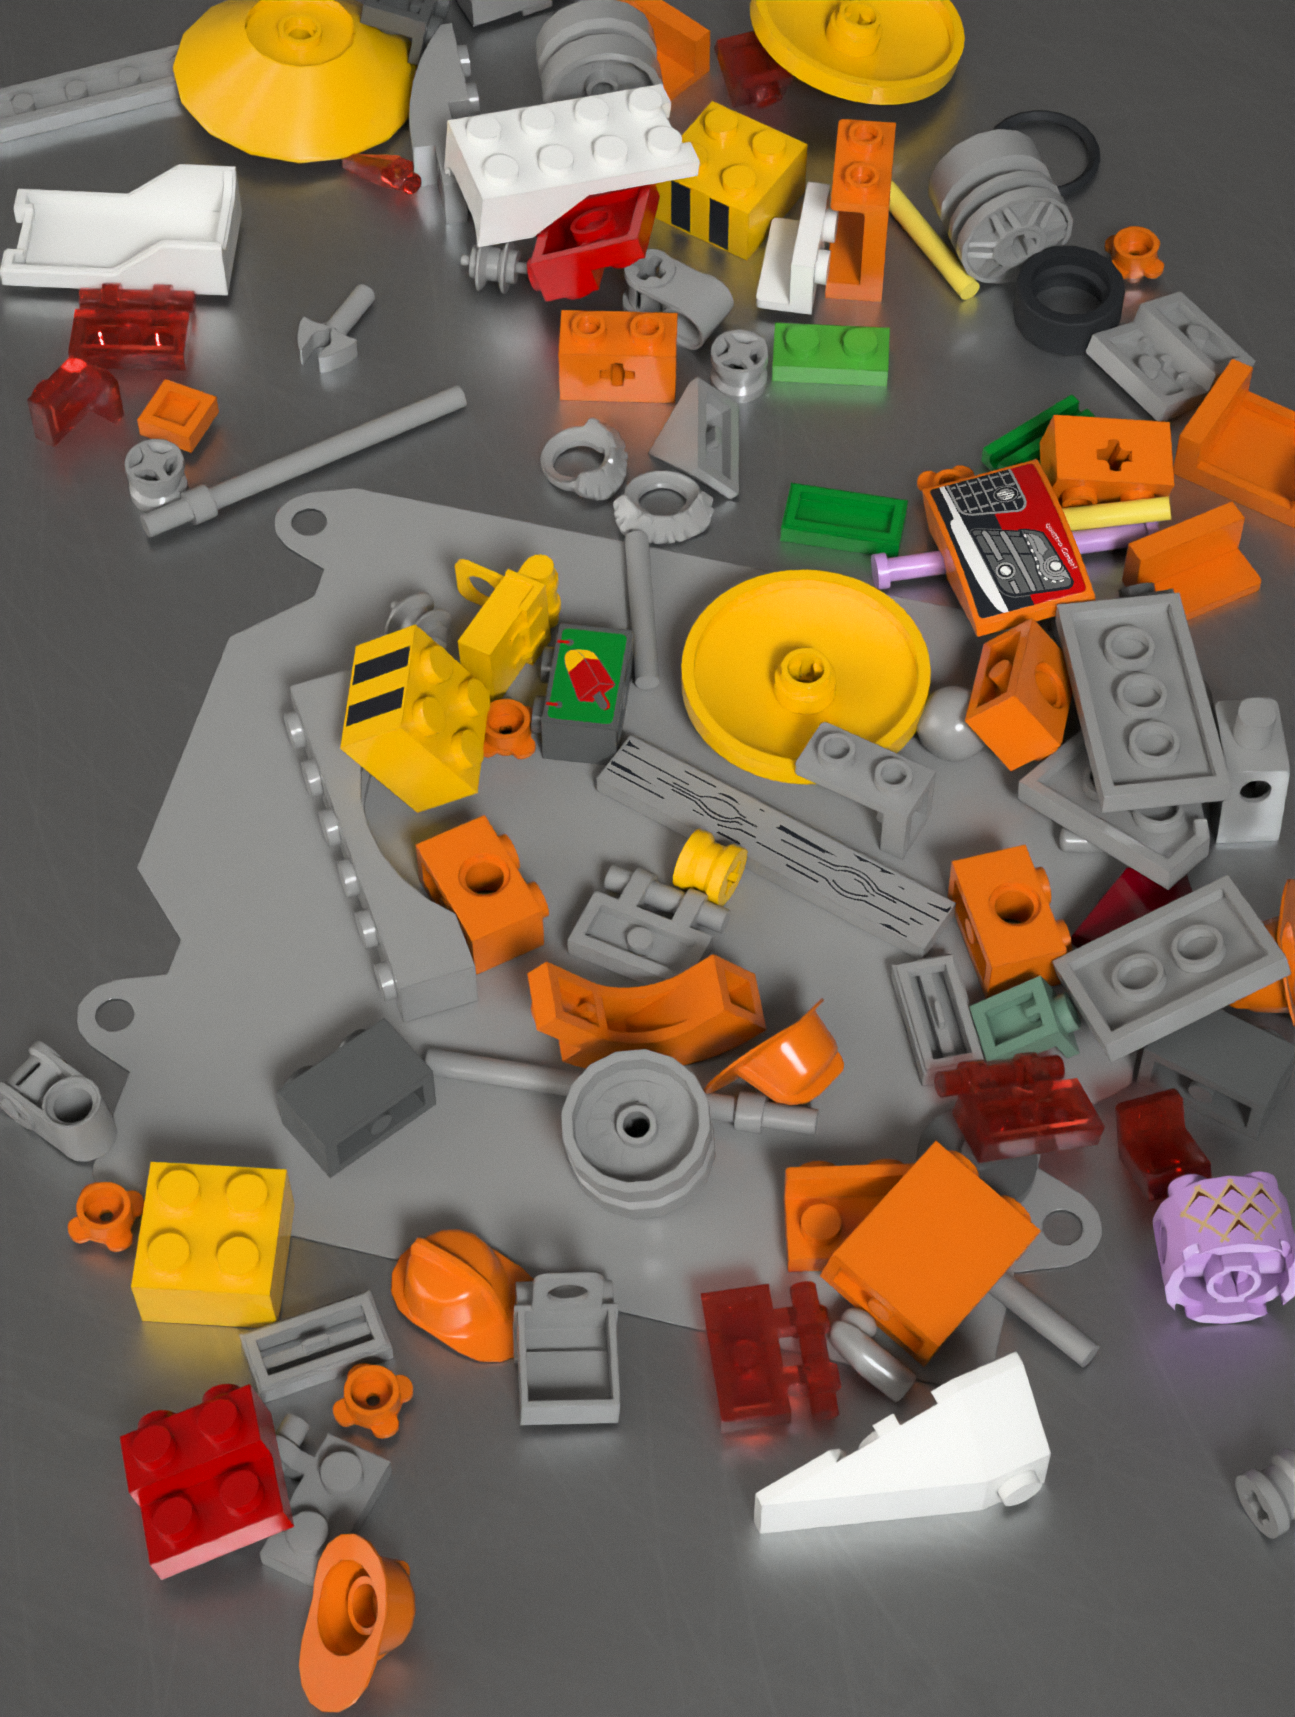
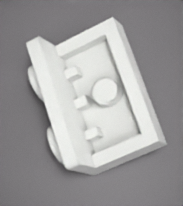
M808 181L800 220L772 219L756 294V306L758 308L812 314L817 284L826 285L828 281L831 250H824L825 242L835 243L839 211L829 208L830 184Z

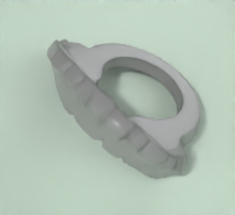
M590 417L585 425L571 427L554 435L542 449L540 463L547 480L557 488L576 492L581 497L603 501L615 495L622 486L627 474L626 460L628 459V454L624 451L626 448L625 442L620 438V433L616 429L608 426L607 423ZM587 446L599 453L605 454L604 461L599 468L580 473L578 477H567L559 474L554 469L557 457L572 447Z
M668 470L651 471L635 477L626 486L624 495L613 502L615 521L620 532L626 536L632 531H643L649 537V544H670L676 541L683 542L687 538H693L709 527L714 509L711 508L713 503L712 496L701 491L698 484L690 477ZM662 488L680 493L685 498L686 503L677 514L659 516L652 515L640 505L639 499L648 491Z

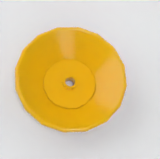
M227 0L210 7L182 35L172 69L182 105L210 135L253 156L300 164L347 159L388 141L409 119L412 85L418 66L408 63L412 42L406 36L387 34L376 27L360 23L363 4L356 0Z

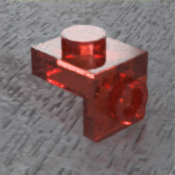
M755 31L719 39L714 46L733 108L751 104L752 109H762L782 100L794 77L769 55L757 38Z
M73 355L48 379L39 382L31 396L27 399L35 437L53 448L90 411L114 424L124 416L120 387L116 378L107 369L101 366H92Z
M1177 1089L1164 1090L1123 1101L1116 1105L1119 1159L1148 1202L1168 1198L1169 1184L1183 1175L1197 1174L1206 1179L1212 1178L1211 1162L1185 1128L1183 1098Z

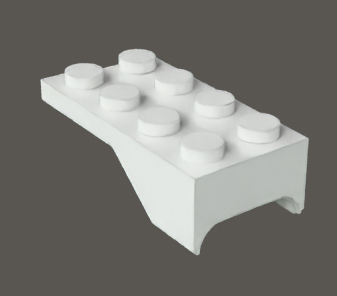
M657 84L447 120L445 174H449V176L455 175L474 220L477 247L533 238L589 195L698 176L700 160L691 142L682 143L681 134L671 127L668 120L670 117L671 101L663 85Z
M178 164L130 193L18 188L13 210L16 223H22L17 249L4 250L0 268L3 285L228 296L242 216L236 166Z

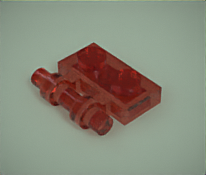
M103 283L102 288H80V309H75L68 349L71 368L186 371L192 332L190 314H195L196 311L195 291L174 290L172 284H154L153 290L123 289L121 283Z
M1036 1052L1018 1053L1014 1055L1011 1061L986 1064L982 1059L959 1062L956 1069L938 1071L935 1074L934 1084L939 1097L958 1096L952 1115L978 1163L1098 1145L1105 1128L1078 1078L1062 1080L1065 1074V1067L1060 1055L1040 1057Z
M803 1281L793 1284L789 1288L792 1306L773 1309L769 1284L700 1293L701 1310L722 1433L791 1423L792 1412L789 1396L803 1395L808 1397L813 1420L826 1421L839 1416L836 1392L842 1387L838 1365L830 1362L825 1334L830 1331L831 1325L827 1307L819 1303L816 1283ZM793 1337L798 1339L802 1365L783 1367L779 1338Z

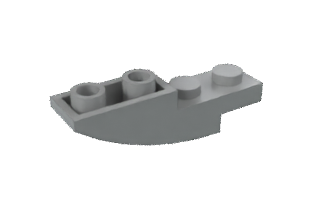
M452 23L439 26L419 61L413 80L409 111L415 186L417 188L438 185L446 225L468 222V206L455 175L449 176V174H445L447 120L480 115L476 83H466L465 81L466 77H471L468 48L466 44L457 45Z

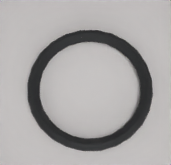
M1048 110L1020 112L1005 118L993 128V130H1009L1026 122L1047 121L1060 124L1077 133L1087 146L1089 161L1086 169L1079 177L1067 184L1057 186L1062 197L1083 188L1098 171L1101 161L1100 148L1095 136L1085 125L1065 114Z

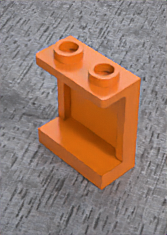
M841 119L838 122L831 209L839 211L835 243H830L829 245L831 259L825 298L882 302L896 123L851 119Z
M1232 358L1179 435L1173 466L1174 474L1295 528V411L1250 392L1249 386L1253 367Z
M935 1141L837 1248L821 1272L820 1277L854 1307L869 1313L874 1318L878 1328L925 1367L971 1311L1015 1261H1018L1027 1251L1041 1230L1031 1222L1029 1213L1018 1201L1006 1195L1000 1196L980 1179L976 1167L968 1158L957 1151H948Z

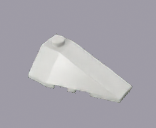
M1017 1351L958 1376L934 1389L931 1393L938 1404L908 1421H899L894 1414H891L873 1425L875 1431L868 1435L859 1445V1449L847 1456L842 1449L829 1450L755 1493L754 1523L759 1533L980 1511L1000 1502H1003L1005 1506H1013L1031 1498L1041 1489L1042 1483L1045 1482L1051 1452L1024 1364Z

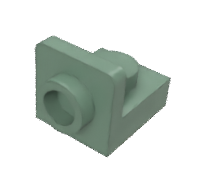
M1041 975L969 1006L986 1061L995 1071H999L1055 1046L1066 1058L1080 1053L1074 1036V1031L1081 1029L1078 1012L1066 992L1058 995Z

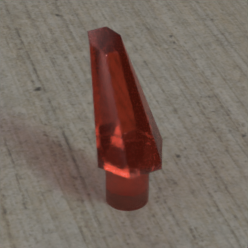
M352 154L342 159V168L381 187L402 190L406 194H414L421 187L422 180L414 172L413 162L401 156Z

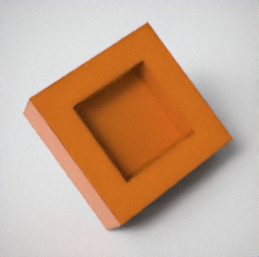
M165 379L137 419L140 435L150 439L167 440L174 443L179 449L192 453L219 413L217 397Z

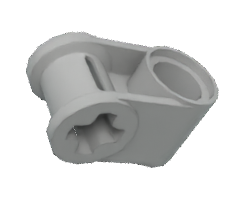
M647 248L645 258L624 267V278L629 287L623 294V311L678 313L677 345L689 350H697L702 347L733 308V297L729 289L720 280L671 258L663 251ZM657 266L659 267V278L656 277ZM638 296L641 297L640 307H638Z
M36 1041L28 1049L30 1057L5 1082L0 1081V1107L18 1124L26 1129H32L63 1152L68 1158L84 1162L100 1158L111 1149L117 1136L115 1121L100 1089L92 1080H89L71 1067L52 1048L43 1042ZM86 1116L81 1121L74 1122L76 1119Z

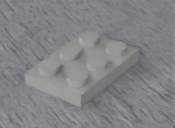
M1229 875L1223 876L1052 961L1058 979L1111 1063L1291 974L1285 954Z

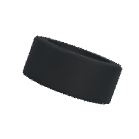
M1057 246L1038 252L1022 265L1016 280L1013 302L1015 325L1026 340L1042 350L1061 355L1085 354L1093 334L1117 327L1120 323L1125 296L1122 274L1111 260L1094 250L1078 246ZM1070 286L1087 291L1095 296L1102 305L1084 314H1065L1046 307L1040 303L1036 296L1040 292L1052 287Z

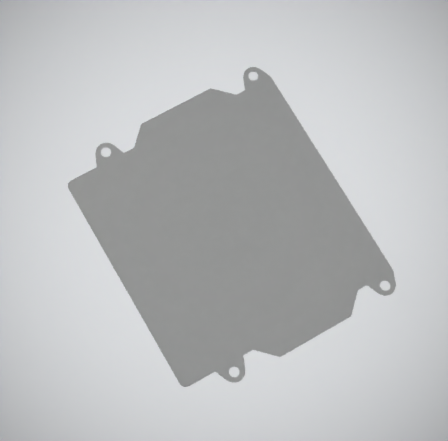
M360 488L309 492L291 498L275 515V530L279 539L289 549L323 568L324 572L314 597L229 637L138 863L137 869L180 938V943L168 974L116 979L99 985L84 997L77 1009L78 1031L87 1043L129 1071L112 1115L117 1128L116 1141L106 1154L95 1159L92 1172L94 1182L116 1183L126 1191H137L145 1201L151 1162L287 1169L295 1204L291 1236L399 1260L400 1256L414 1243L417 1237L426 1238L441 1230L461 1229L476 1234L491 1248L522 1267L533 1279L545 1273L595 1272L603 1275L604 1280L612 1279L614 1303H618L619 1312L848 1365L850 1364L831 1345L830 1329L834 1321H840L845 1310L856 1307L820 1277L822 1271L788 1272L783 1204L785 1170L789 1167H800L811 1161H827L836 1166L867 1165L879 1159H895L903 1164L916 1163L918 1143L928 1124L941 1113L963 1105L990 1106L1016 1118L1030 1133L1036 1146L1039 1163L1044 1136L1047 1130L1131 1085L1138 1052L1136 1050L1111 1063L1075 1006L1081 1021V1029L1074 1031L1080 1051L1079 1054L1066 1058L1055 1046L999 1071H995L988 1064L986 1075L973 1077L972 1071L961 1073V1079L948 1081L945 1075L936 1077L935 1084L922 1086L890 976L892 964L918 960V958L745 868L734 893L727 903L722 906L731 910V916L724 932L721 934L703 926H700L697 930L713 936L712 952L710 955L715 954L755 974L767 1030L727 1052L703 1061L685 1065L684 1067L696 1076L700 1086L704 1089L713 1078L734 1061L762 1042L798 1022L821 998L824 999L816 1008V1012L836 1040L838 1052L844 1061V1069L817 1098L807 1104L795 1105L819 1109L815 1136L763 1128L762 1134L735 1130L734 1123L712 1120L716 1157L707 1183L687 1205L663 1217L631 1219L605 1211L582 1190L571 1168L563 1143L561 1112L567 1098L566 1096L434 1076L436 1105L339 1173L329 1178L282 1124L277 1091L284 1086L286 1080L295 1071L304 1066L316 1065L335 1052L340 1043L349 1034L359 1029L367 1030L385 1018L424 1062L427 1051L431 1048L584 1072L585 1068L562 1062L558 1039L537 1031L536 1023L531 1013L532 999L527 973L547 961L596 984L609 987L645 986L646 984L568 954L567 939L595 890L616 899L620 898L621 894L604 888L606 875L612 865L635 872L637 868H642L657 874V882L681 890L673 885V873L679 855L688 840L685 836L597 791V777L607 765L544 759L542 753V733L531 734V738L535 741L536 749L526 759H517L513 755L502 756L499 754H495L490 758L484 757L481 763L478 793L419 813L414 811L372 776L365 802L367 825L387 861L402 879L430 900L419 881L415 844L485 815L497 836L505 833L510 838L519 857L520 869L518 870L526 884L531 881H535L538 884L549 909V916L543 918L544 945L477 974L478 1001L403 1022L396 1000L393 999L385 1002L382 998L374 971V964L382 962L377 948L365 949L355 917V912L363 910L358 895L347 898L337 868V861L344 859L340 845L329 848L319 818V811L326 809L322 796L311 798L301 767V762L308 760L304 747L293 749L284 721V713L293 711L290 686L352 669L356 646L385 635V626L392 611L390 608L391 603L396 599L401 601L419 592H426L432 596L434 600L433 610L445 609L450 613L452 620L447 638L444 641L446 643L445 650L460 663L457 641L482 606L465 599L458 591L455 563L459 559L469 560L505 576L507 569L518 572L524 562L533 555L542 554L551 558L554 562V568L558 573L559 586L557 593L561 599V610L558 624L550 629L551 641L547 646L555 647L559 623L631 630L626 550L624 541ZM316 509L325 515L327 523L325 528L318 534L302 535L293 529V517L302 510ZM649 547L660 683L656 688L650 690L638 688L635 685L633 662L620 748L628 737L632 735L947 899L952 861L1026 844L1034 867L1042 866L1048 876L1051 888V903L1049 906L1055 920L1063 919L1065 921L1070 937L1123 871L1129 868L1128 865L1108 853L1063 852L1060 848L1059 836L1064 827L1018 799L1019 781L1044 760H1033L1010 771L995 753L985 745L975 756L966 760L947 761L933 755L921 743L916 730L913 737L897 754L935 770L936 776L931 815L903 860L880 850L882 823L876 821L878 811L818 784L804 785L773 781L756 776L728 762L703 740L688 716L681 686L683 650L692 626L709 604L730 588L757 576L773 573V571ZM470 577L472 585L480 593L490 597L495 590L493 586L479 577ZM886 594L898 603L913 619L926 643L931 667L929 695L937 689L948 686H961L972 690L984 643L1012 629L1009 628L977 637L962 609ZM1040 625L1055 642L1053 631H1048L1047 626ZM543 652L533 666L525 664L502 699H513L524 706L533 708L536 695L546 696L548 683H541ZM1203 679L1210 707H1212V693L1208 683ZM1073 692L1061 746L1082 730ZM502 731L501 733L510 734L512 731ZM483 890L477 893L485 895L494 893L495 891ZM649 905L644 909L670 920L674 916ZM954 915L925 958L955 953L970 1005H973L986 998ZM1004 919L1005 922L1012 924L1022 923L1015 919ZM1072 944V951H1073V950L1077 949V947H1075V946ZM942 972L932 973L956 1055L966 1054ZM917 976L910 977L933 1059L941 1058ZM1062 983L1051 986L1058 995L1064 992L1067 993ZM122 999L133 1007V1020L122 1030L107 1031L97 1024L95 1018L96 1011L100 1005L108 1000ZM738 1078L712 1093L739 1096L741 1090L755 1093L762 1092L742 1078ZM768 1097V1101H770V1102H775V1101H773L771 1098ZM647 1131L637 1132L636 1138L644 1136ZM1038 1164L1033 1187L1021 1205L1029 1213L1031 1222L1041 1232L1020 1259L1015 1261L1008 1269L1007 1273L1013 1277L1015 1272L1070 1266L1087 1259L1097 1248L1103 1236L1102 1223L1095 1207L1082 1194L1038 1168ZM1057 1210L1073 1213L1082 1224L1080 1238L1069 1245H1058L1051 1242L1043 1232L1045 1217ZM987 1293L925 1367L880 1328L877 1327V1331L871 1339L917 1374V1381L941 1386L958 1376L995 1361L1006 1306Z

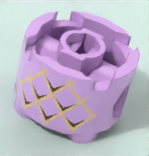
M1257 1171L1244 1176L1229 1175L1210 1179L1197 1174H1188L1176 1178L1169 1184V1197L1159 1205L1152 1221L1166 1300L1174 1310L1176 1303L1184 1306L1186 1317L1202 1323L1230 1324L1253 1320L1268 1314L1265 1302L1273 1300L1278 1295H1280L1282 1306L1295 1296V1234L1287 1198L1279 1191L1277 1179L1272 1174Z

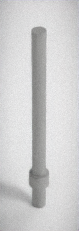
M459 385L453 386L209 488L203 483L181 492L180 500L141 515L140 520L147 536L151 538L189 521L193 525H198L218 516V509L467 406L465 394Z
M431 1048L428 1049L425 1063L433 1070V1076L566 1097L570 1086L583 1073ZM742 1090L739 1096L705 1093L709 1102L712 1120L734 1123L735 1130L762 1134L763 1128L814 1136L816 1134L819 1109L770 1102L765 1094Z

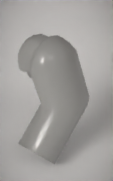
M860 1308L845 1310L840 1321H834L831 1326V1345L860 1376L894 1402H898L910 1390L917 1374L871 1339L877 1331V1326L874 1318L869 1313Z

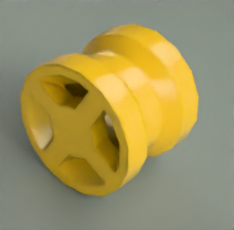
M701 828L696 829L685 843L679 855L673 873V885L683 891H688L690 888L697 889L708 895L709 902L724 906L734 893L742 877L748 851L746 848L735 843L728 846L721 845L715 842L712 833Z

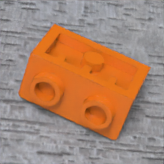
M879 1159L867 1165L836 1166L827 1161H811L800 1167L787 1168L785 1170L783 1204L788 1272L823 1271L837 1248L915 1163L903 1164L895 1159Z

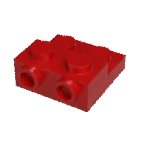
M650 184L589 195L538 233L532 257L527 261L528 276L533 289L537 292L541 291L546 302L561 298L570 300L580 299L595 290H599L605 267L624 268L634 264L639 259L645 258L660 200L656 185Z
M229 1383L216 1385L205 1392L202 1398L203 1403L179 1413L169 1410L152 1411L139 1420L137 1430L120 1436L128 1491L141 1508L150 1566L161 1580L294 1527L272 1414L250 1384L243 1387Z

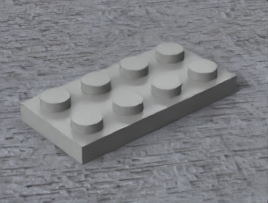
M1180 593L1057 604L1055 622L1101 812L1107 813L1229 800L1231 780Z

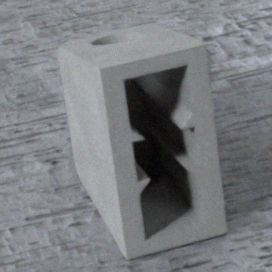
M1262 697L1214 702L1211 710L1231 780L1229 800L1208 802L1215 843L1278 841L1290 778V763L1278 702L1273 698ZM1249 782H1255L1252 798H1246L1240 794L1241 788Z

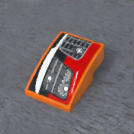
M1037 459L922 489L929 532L944 558L947 580L977 637L1016 627L1031 618L1039 621L1056 616L1057 604L1096 601L1089 576L1066 516Z

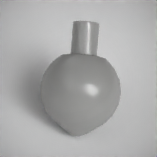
M948 686L937 689L930 694L917 724L916 730L921 743L940 759L963 761L975 756L986 745L965 722L972 690L966 687Z

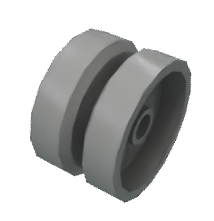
M581 0L560 9L543 24L535 40L543 104L657 84L663 85L661 68L657 60L654 30L645 14L629 3L617 0Z
M647 1049L614 1052L590 1064L570 1086L561 1112L563 1143L571 1168L582 1190L605 1211L631 1219L663 1217L687 1205L707 1183L716 1157L714 1128L709 1102L696 1076L676 1059ZM647 1131L644 1136L636 1138L637 1132Z

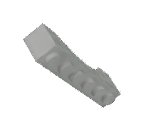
M352 669L291 685L290 692L293 711L284 713V721L293 749L304 747L308 760L302 761L301 767L310 797L322 796L326 809L319 811V818L329 848L340 845L344 856L343 860L337 861V868L347 898L358 895L363 910L355 912V917L365 949L376 947L382 961L374 964V971L382 998L385 1002L395 999L403 1022H407L478 1001L476 968L456 914L427 899L402 879L381 853L367 825L365 802L372 775L340 749Z

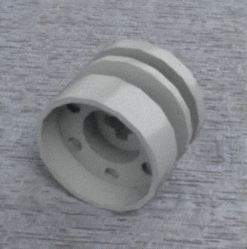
M996 129L976 134L955 145L939 160L929 177L928 196L948 233L956 253L967 274L982 283L1003 284L1017 280L1022 265L1034 254L1051 247L1065 246L1071 237L1073 217L1054 180L1051 179L1052 177L1033 140L1020 131Z

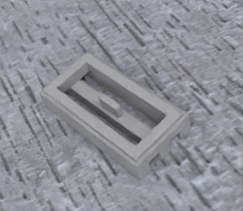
M955 953L892 964L890 976L922 1086L935 1084L936 1077L945 1075L948 1081L961 1079V1073L972 1071L973 1077L986 1075L988 1063L969 1007L971 1005ZM942 972L966 1054L956 1055L932 973ZM917 976L941 1058L933 1059L910 977Z
M370 1290L239 1334L244 1355L247 1358L251 1375L263 1403L345 1376L357 1364L368 1363L376 1365L394 1359L391 1343ZM363 1316L366 1319L365 1323L330 1335L324 1333L303 1340L301 1345L263 1358L261 1356V1351Z

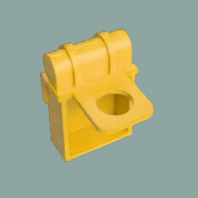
M538 554L529 557L518 572L507 569L505 576L466 559H459L455 563L459 593L465 599L482 606L457 641L460 663L491 691L490 703L502 699L526 663L534 665L544 651V647L551 641L550 629L558 624L561 610V599L557 593L559 586L558 573L554 568V562L546 555ZM471 576L479 577L493 586L495 590L490 597L480 593L470 581Z

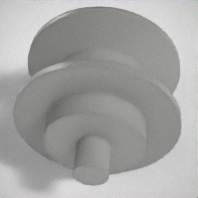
M514 241L506 242L503 247H494L492 245L477 247V244H474L471 255H461L460 263L461 265L469 266V276L475 279L477 291H481L489 280L498 282L501 293L507 294L510 284H516L519 273L528 274L527 263L521 262V252L515 249Z
M419 592L401 601L396 599L391 603L390 608L392 611L385 626V635L416 624L445 649L446 643L444 641L451 626V615L445 609L433 610L434 600L431 595L426 592Z

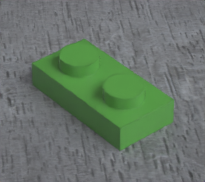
M775 323L772 381L887 387L890 328Z

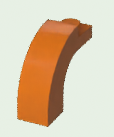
M715 954L710 955L677 976L662 982L639 987H609L596 984L547 961L527 973L532 999L531 1013L536 1023L537 1031L559 1040L562 1062L585 1069L590 1064L614 1052L641 1049L673 1057L685 1066L727 1052L767 1030L755 974Z

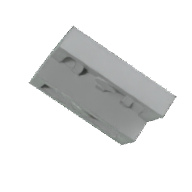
M1181 291L1141 303L1133 322L1093 334L1085 351L1156 421H1168L1201 405L1232 358L1251 367L1256 362Z

